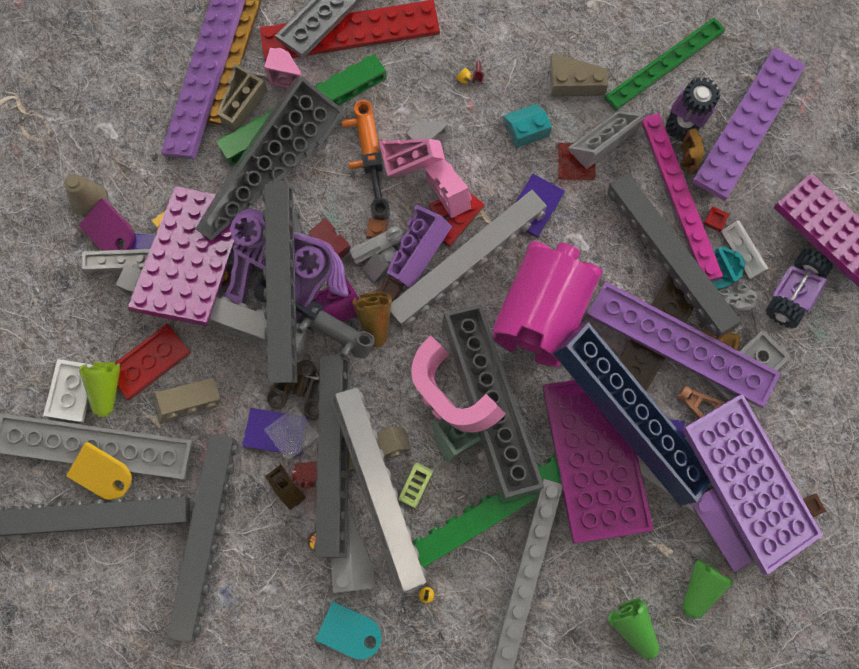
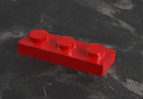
M471 193V209L447 220L452 228L442 242L448 247L452 246L485 206L483 202Z

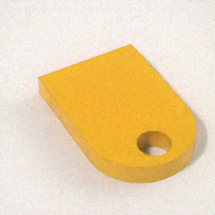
M89 442L83 445L66 475L98 496L108 500L122 497L129 490L132 483L131 473L125 464ZM120 480L123 482L124 489L117 488L115 481Z

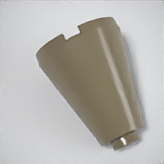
M78 174L69 175L65 179L64 185L70 205L80 216L86 217L101 198L106 199L105 189L90 179Z

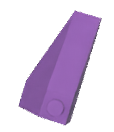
M714 487L703 492L698 501L690 505L735 572L752 562L749 549Z

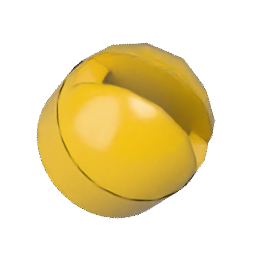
M464 68L457 75L456 79L462 84H467L468 81L466 79L471 80L472 75L467 68Z
M423 587L418 594L420 601L426 604L432 602L435 596L434 591L430 587ZM429 590L428 600H423L425 591Z

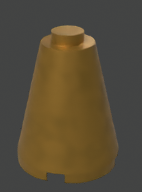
M382 292L364 293L360 295L361 299L357 301L356 298L353 299V307L363 331L373 335L375 340L373 347H382L388 339L392 298L388 293L387 296H383Z

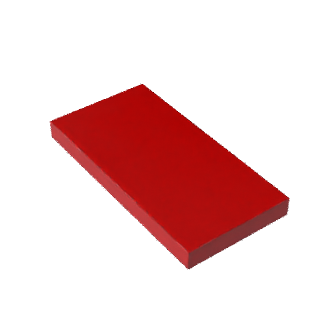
M167 323L115 362V366L118 363L120 364L117 387L127 400H131L190 355L191 352Z

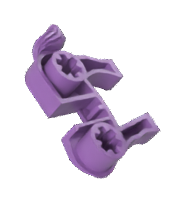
M246 209L238 213L230 227L235 246H233L234 265L231 271V282L224 297L238 304L239 302H246L253 264L263 270L266 268V261L263 257V250L266 249V241L263 239L265 222L263 220V212L256 209ZM294 232L296 302L307 307L316 298L319 289L326 281L331 293L344 298L347 297L349 291L346 285L344 266L333 247L324 240ZM296 311V322L299 323L302 314Z

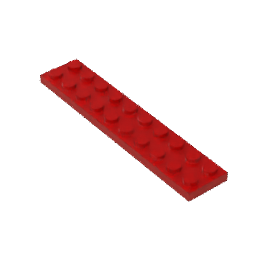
M434 0L349 13L306 56L439 35L440 28ZM288 23L259 27L265 62L270 48H282L288 51L292 58L300 57L276 40L275 35Z

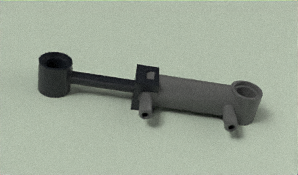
M264 275L258 278L254 290L255 298L261 302H267L264 298V289L266 288ZM314 300L307 307L296 302V311L302 314L299 321L300 325L297 328L299 333H304L306 329L311 330L315 328L343 344L345 347L340 352L342 358H346L350 352L357 358H366L369 355L375 341L372 334L366 331L359 332L324 312V306Z

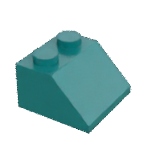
M537 104L503 115L516 148L550 136L552 125L545 110Z

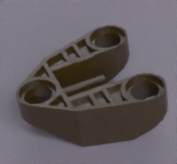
M302 360L297 363V383H295L292 394L303 397L308 380L310 381L305 396L304 413L310 420L319 419V413L316 416H310L308 410L311 406L318 407L320 376L312 361ZM306 364L312 366V371L308 374L302 373V367ZM293 383L273 384L267 395V402L271 408L279 410L285 406ZM279 395L282 397L281 404L273 405L271 402L272 398Z

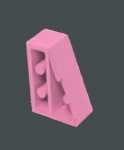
M443 159L424 167L426 179L451 218L471 209L470 201L472 197L469 189L450 163L448 164Z

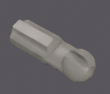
M391 227L384 233L367 240L349 251L358 265L371 258L374 253L377 252L379 254L394 245L400 244L404 234L400 228Z

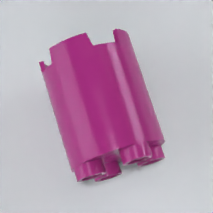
M531 241L495 320L492 331L493 340L510 352H513L518 345L528 351L537 353L535 362L538 364L559 367L561 363L553 355V352L574 329L580 326L603 273L602 269L594 264L578 261L580 251L570 244L558 243L556 250H551L550 247L541 242Z

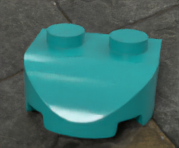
M719 247L713 251L723 275L721 279L711 281L718 291L733 285L740 279L745 268L742 255L738 251L727 249V247Z

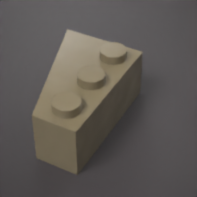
M213 377L155 392L153 404L159 424H163L186 415L195 414L203 409H213L219 404L220 396Z

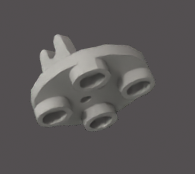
M745 284L719 290L734 311L746 310V312H749L758 301L757 294Z

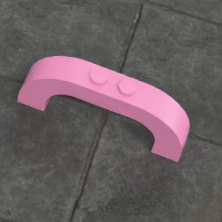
M430 335L416 352L411 370L413 383L423 396L421 400L429 408L431 406L434 408L432 413L439 420L443 418L451 426L463 432H479L496 424L506 413L487 394L475 405L459 409L438 388L435 382L436 370L450 354Z

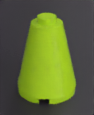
M94 362L91 367H87V364L81 365L79 373L92 412L97 414L98 417L109 416V413L113 412L120 364L118 363L115 366V362Z

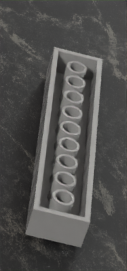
M134 264L132 267L124 265L116 286L124 294L132 297L143 268ZM217 297L208 325L267 346L265 338L267 320L263 310L257 309L254 311L249 309L250 306L239 302L237 305L232 303V300L227 297ZM296 322L297 357L302 358L310 337L306 330L304 333L297 331L300 323Z

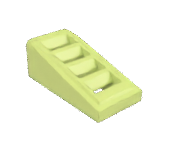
M416 462L398 500L416 508L433 470ZM416 470L426 474V478L416 474ZM412 478H415L423 482V485H420L412 481ZM409 485L419 489V493L409 489ZM407 492V493H409V494L415 496L416 499L413 500V499H411V498L405 496V493Z

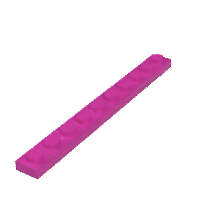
M660 114L646 116L642 126L691 254L711 281L719 280L723 277Z

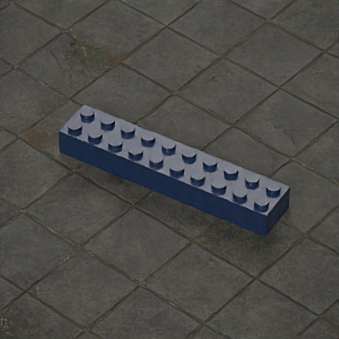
M589 322L574 329L553 352V355L680 506L697 502L710 484V480L690 444Z

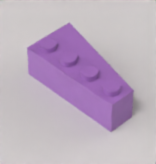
M417 204L414 207L415 214L413 219L410 218L407 225L409 228L407 233L400 240L401 247L395 252L387 274L408 288L416 283L452 228L441 215Z

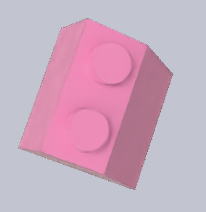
M270 48L264 66L270 85L288 88L294 78L302 76L301 71L288 51L282 48Z

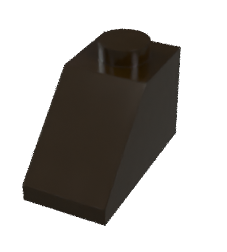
M281 464L265 476L276 495L290 511L306 499L305 495Z

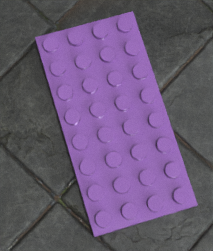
M743 393L681 429L763 575H768L823 536Z

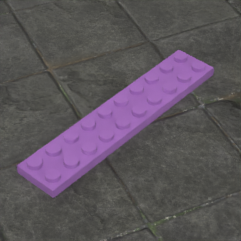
M245 0L210 1L161 151L162 155L188 159L196 158Z
M774 47L692 183L723 201L728 198L806 64Z
M606 281L587 314L588 317L735 395L743 393L747 401L760 408L765 406L781 374Z

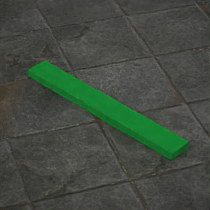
M713 17L606 94L604 99L617 111L722 35L726 29Z

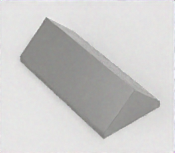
M617 111L569 146L568 149L588 169L636 133L643 123L645 115Z

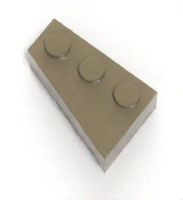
M551 54L549 63L551 96L605 95L608 87L607 68L558 54Z
M234 63L232 75L228 80V87L223 95L218 116L223 125L236 131L238 127L244 124L266 94L267 88L263 79Z
M389 427L377 432V444L379 449H382L385 459H392L400 456L401 453L412 450L404 428ZM349 453L348 471H354V473H356L355 467L353 465Z

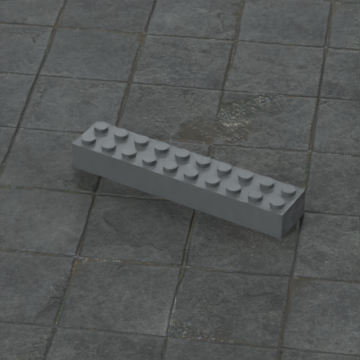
M479 304L444 313L442 323L470 407L487 394L506 413L496 424L478 432L501 503L540 493L544 488V484L482 305Z

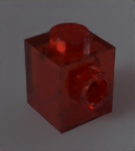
M317 461L295 463V469H292L293 481L296 480V484L301 485V488H311L313 484H316Z

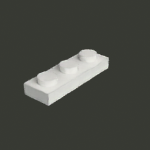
M735 221L721 231L732 250L738 251L742 255L745 262L744 270L750 279L768 269L740 221Z

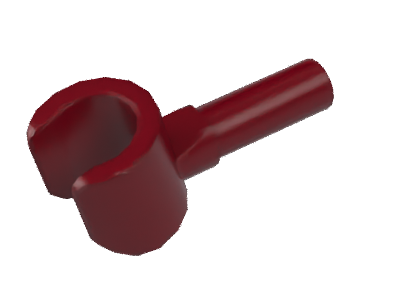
M477 61L472 83L475 84V80H478L482 85L484 73L481 72V61Z

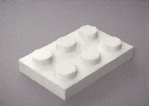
M57 359L43 416L84 423L89 400L79 373V367L85 363Z

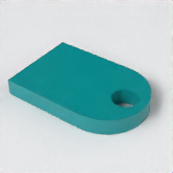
M333 601L315 640L354 659H367L378 651L382 641L380 627L374 620ZM373 636L376 639V646L374 648L366 647V637Z

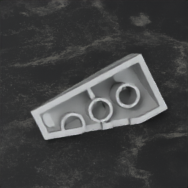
M349 509L347 558H331L333 593L376 588L374 567Z

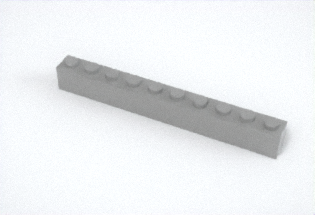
M533 190L529 191L394 300L391 304V316L402 328L413 324L416 320L415 317L420 313L422 315L425 314L434 302H440L445 297L444 294L449 290L453 291L456 289L463 278L468 279L474 273L473 270L478 266L480 268L483 267L492 255H498L503 250L502 247L505 244L514 242L517 239L516 235L521 231L523 233L532 226L531 223L534 220H541L546 215L547 205Z
M358 387L337 393L331 397L337 419L398 592H405L426 583V572L423 566H420L418 560L419 552L413 546L411 530L404 521L405 513L397 501V490L391 484V473L385 467L383 461L385 460L384 453L377 444V433L375 430H372L370 424L371 416L365 410L363 404L364 396L362 392H359Z

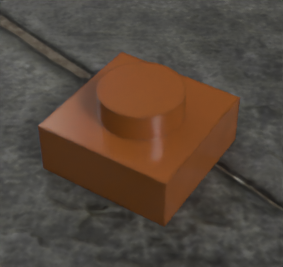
M369 218L366 238L371 239L384 233L387 229V221Z

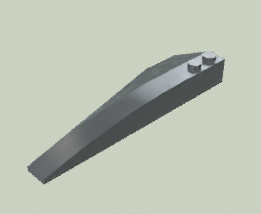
M303 76L294 78L234 166L195 230L208 239L213 240L230 225L238 213L246 210L262 196L265 184H274L280 181L302 159L308 156L318 145L322 144L344 113V110Z

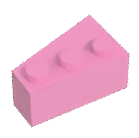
M438 140L379 141L387 176L402 177L445 159L441 142Z

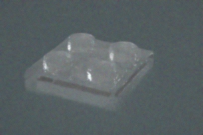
M296 406L264 429L287 461H290L318 439V434Z

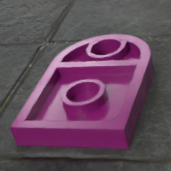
M104 198L99 200L78 225L102 251L131 250L133 247L135 236L131 225ZM121 239H123L125 242V246L123 249L119 247V242Z

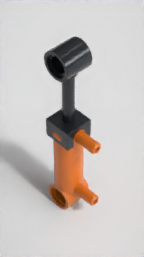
M360 100L354 106L356 118L341 121L343 128L357 126L363 159L349 162L348 165L349 169L364 167L365 174L371 173L375 197L371 204L372 216L374 219L387 220L390 216V207L388 201L383 199L378 172L383 171L373 109L369 101ZM361 111H368L365 114L360 113ZM380 207L385 209L383 212L376 211Z

